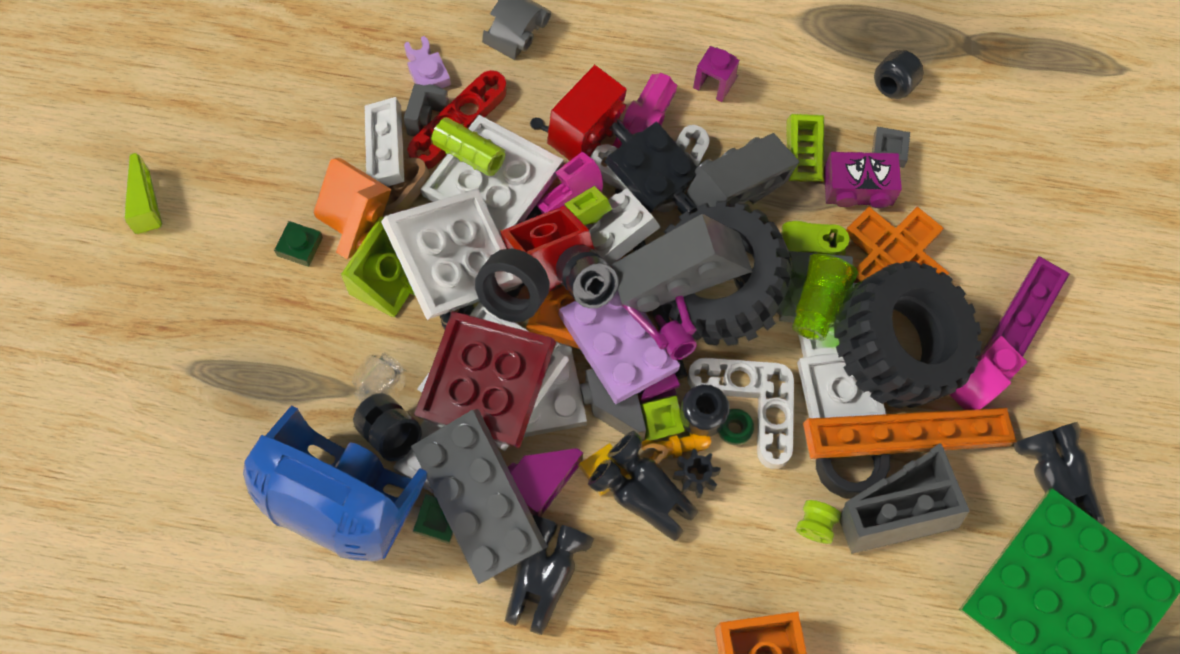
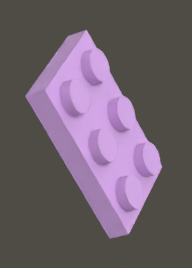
M618 289L615 296L607 304L599 308H586L577 301L560 308L559 317L615 404L679 370L680 364L678 361L671 359L665 349L661 350L655 340L621 305ZM640 312L641 315L654 327L646 313Z

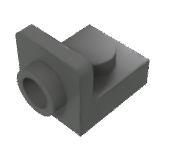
M414 83L404 115L407 135L415 137L424 126L430 123L432 110L441 112L449 105L447 90L432 84L420 85Z

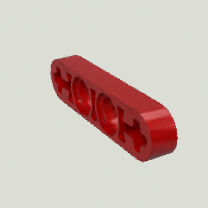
M489 70L480 74L410 141L407 148L409 158L423 160L428 169L436 166L447 154L444 150L433 145V143L431 144L430 138H432L435 127L446 117L459 124H463L466 128L470 127L478 115L486 117L506 97L507 86L502 73ZM488 84L492 87L495 84H497L498 89L495 90L493 88H490L486 92V85ZM466 103H473L478 106L477 112L471 115L462 113L460 108ZM420 149L421 151L425 152L429 149L430 155L426 156L422 154L418 157L417 151Z

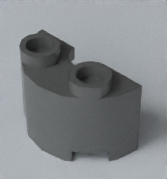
M498 0L490 13L495 19L491 28L488 31H483L482 43L515 60L521 51H527L532 44L534 38L532 31L544 28L551 17V11L532 0Z

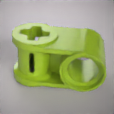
M789 221L782 225L781 235L789 251L845 256L850 238L846 229L840 225L816 224L804 221Z

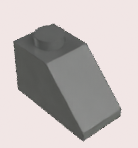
M586 370L585 383L580 384L584 405L590 404L593 416L624 435L635 431L644 441L646 427L637 393L615 404L594 370Z

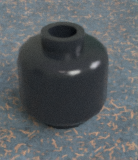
M896 50L891 52L876 67L874 73L875 84L883 95L891 99L907 97L922 81L924 75L923 65L915 54L907 50Z
M701 384L691 388L685 394L680 407L683 427L690 434L708 437L716 435L723 428L729 415V402L726 395L713 385Z

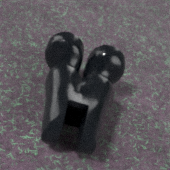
M1078 422L1045 431L1013 443L1014 449L1018 454L1031 455L1037 458L1038 463L1034 468V473L1045 493L1048 489L1053 488L1103 525L1105 523L1104 515L1094 489L1088 456L1078 445L1081 434ZM1056 448L1060 450L1061 456H1059Z
M631 431L607 454L609 459L604 460L597 466L588 481V485L595 492L609 489L613 492V497L618 504L647 521L665 536L676 541L683 533V529L668 513L673 509L683 518L692 520L697 515L698 510L654 460L645 457L641 458L638 455L642 446V438L635 431ZM617 465L625 469L631 479L625 478Z
M532 515L549 547L551 540L556 534L558 524L549 519ZM562 525L556 547L550 556L547 553V547L518 563L505 622L517 626L528 600L538 604L530 632L542 635L561 594L575 570L573 554L589 550L594 538L579 530Z

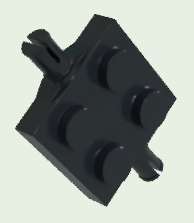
M620 119L610 126L609 130L620 140L622 145L608 155L605 163L650 213L662 204L672 201L675 202L683 213L686 211L689 214L692 213L697 206L688 198L684 190L687 185L693 182L697 166L656 121L642 132L632 134Z

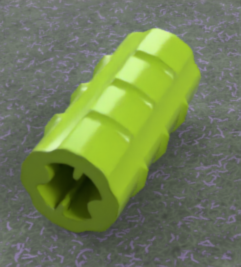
M443 118L432 134L433 145L487 176L495 175L504 162L506 154L503 148L450 118Z

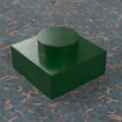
M288 221L274 251L278 257L309 267L323 236L321 231Z
M426 494L413 533L450 544L453 531L436 497Z

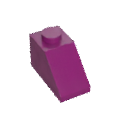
M578 448L527 455L518 464L512 462L508 466L532 515L542 517L579 468V463L583 461V452Z

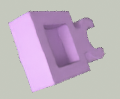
M425 36L421 37L422 48L420 50L412 49L409 42L404 44L406 56L411 61L407 63L408 70L415 84H432L441 89L451 85L450 77L439 53L430 55L429 41Z

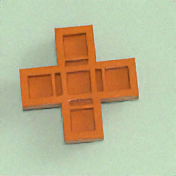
M918 206L896 228L871 207H868L846 229L850 240L868 254L853 270V283L861 282L888 265L896 262L901 264L905 261H915L920 265L927 264L937 268L936 273L943 272L949 275L946 269L924 252L941 234L944 228Z

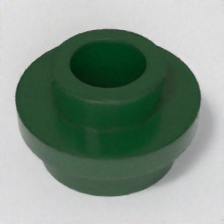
M729 409L728 418L718 434L728 444H744L753 434V420L747 412L741 409ZM731 423L739 424L741 432L733 433L728 425Z

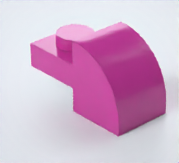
M583 152L578 154L555 172L562 183L540 199L536 206L544 214L564 206L566 202L593 186L602 193L603 179L596 162Z
M1003 336L996 338L977 357L978 364L974 373L970 374L969 381L963 387L956 389L954 393L949 394L964 410H980L1011 384V378L1027 363Z

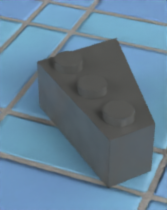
M775 133L761 139L755 137L740 149L731 148L722 157L714 161L708 159L701 163L695 170L696 176L686 195L696 206L708 203L709 207H715L717 201H729L731 207H735L737 202L745 203L747 201H750L753 205L785 184L799 164V161ZM678 207L677 209L683 214V211Z
M704 214L695 217L611 265V268L618 277V292L622 304L637 309L640 312L652 311L662 304L675 300L678 296L684 297L753 272L740 233Z
M940 443L916 461L912 460L904 465L900 471L889 478H883L845 503L839 521L851 554L958 529L970 510L943 446Z

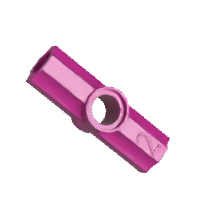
M661 72L659 74H652L638 100L631 102L622 123L632 134L642 132L656 121L662 126L665 112L675 96L678 85L666 74ZM616 137L612 146L619 148L622 143Z

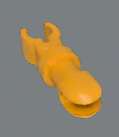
M690 434V436L678 438L677 435L670 436L668 441L645 440L642 442L641 449L645 451L648 448H655L657 451H654V454L649 458L658 464L662 459L670 455L673 458H678L679 456L682 457L683 452L692 451L693 449L699 452L708 449L711 445V437Z

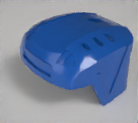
M291 405L265 436L261 435L244 461L243 476L251 499L260 511L276 526L285 527L336 553L340 558L376 562L385 559L427 479V471L419 468L413 478L410 479L385 469L379 458L368 449L355 443H349L345 449L317 433L309 426L299 409ZM315 445L334 456V463L327 464L309 453L308 447ZM387 484L404 489L399 497H394L383 491Z

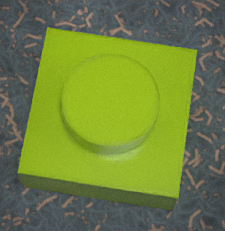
M595 186L565 203V206L585 226L598 222L604 214L612 210L608 199Z
M668 396L640 403L646 427V440H655L685 432L680 417L677 396Z

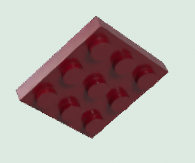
M452 311L414 416L446 426L469 411L479 409L494 441L520 449L556 341L548 336Z

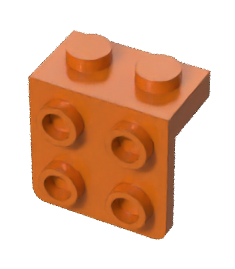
M339 157L329 162L314 209V215L318 220L342 234L336 253L349 259L353 257L378 218L382 217L392 189Z

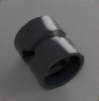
M584 244L574 245L566 249L559 256L556 263L557 278L581 306L590 309L599 308L607 304L615 296L618 289L617 274L592 247Z
M376 393L367 397L355 411L353 417L355 429L388 461H399L408 457L414 452L411 446L421 440L422 428L419 423L388 394Z

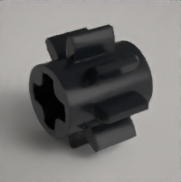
M693 449L688 460L679 456L677 464L683 470L674 472L673 480H681L683 484L681 492L683 494L689 490L695 492L697 498H701L705 487L712 491L715 490L717 484L710 477L719 475L721 468L712 466L710 461L713 454L710 453L705 457L698 455L697 450ZM692 468H697L698 473L703 474L701 480H697L695 474L690 473Z

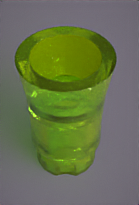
M811 255L801 297L795 310L796 316L793 321L792 330L807 339L824 341L828 336L830 327L835 323L839 309L850 287L859 274L858 270L847 261L831 255Z

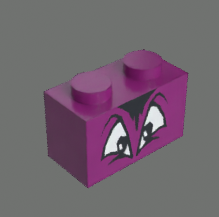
M830 152L824 166L826 204H837L839 207L871 205L873 208H885L893 206L902 190L899 153Z

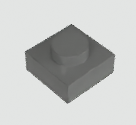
M877 126L874 132L872 153H899L900 167L904 168L908 160L910 132Z

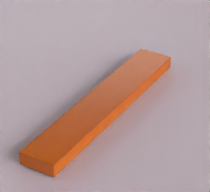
M1007 408L808 418L803 422L810 459L928 452L940 443L944 450L1007 447L1017 442Z

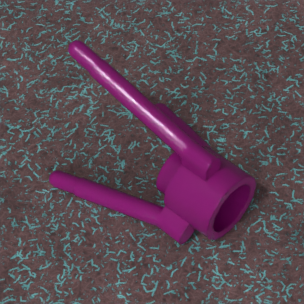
M683 296L675 298L682 323L680 324L678 321L666 323L661 315H656L655 320L661 328L660 333L637 309L623 305L621 302V305L655 340L661 350L665 349L671 359H683L695 350L697 343L692 334L696 331V328L690 320Z

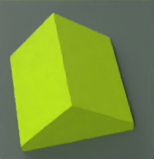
M379 217L341 273L349 295L391 317H395L413 289L381 221L384 217Z

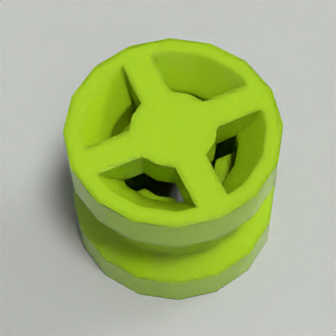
M806 500L803 506L805 515L803 520L797 523L796 532L812 541L831 544L834 538L832 529L834 524L839 522L841 512L826 503Z

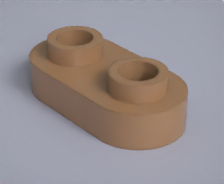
M419 158L404 160V182L387 186L392 190L382 217L407 210L421 193L420 189L431 176L423 160Z

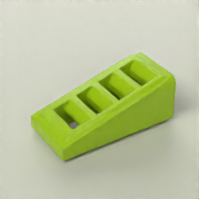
M791 114L786 121L787 148L797 159L798 154H813L814 159H798L799 164L789 177V181L822 183L824 181V115ZM798 130H812V135H798ZM798 142H813V147H798ZM798 166H814L815 173L798 172Z
M133 153L129 157L125 222L135 234H140L161 228L162 220L149 168L140 155Z

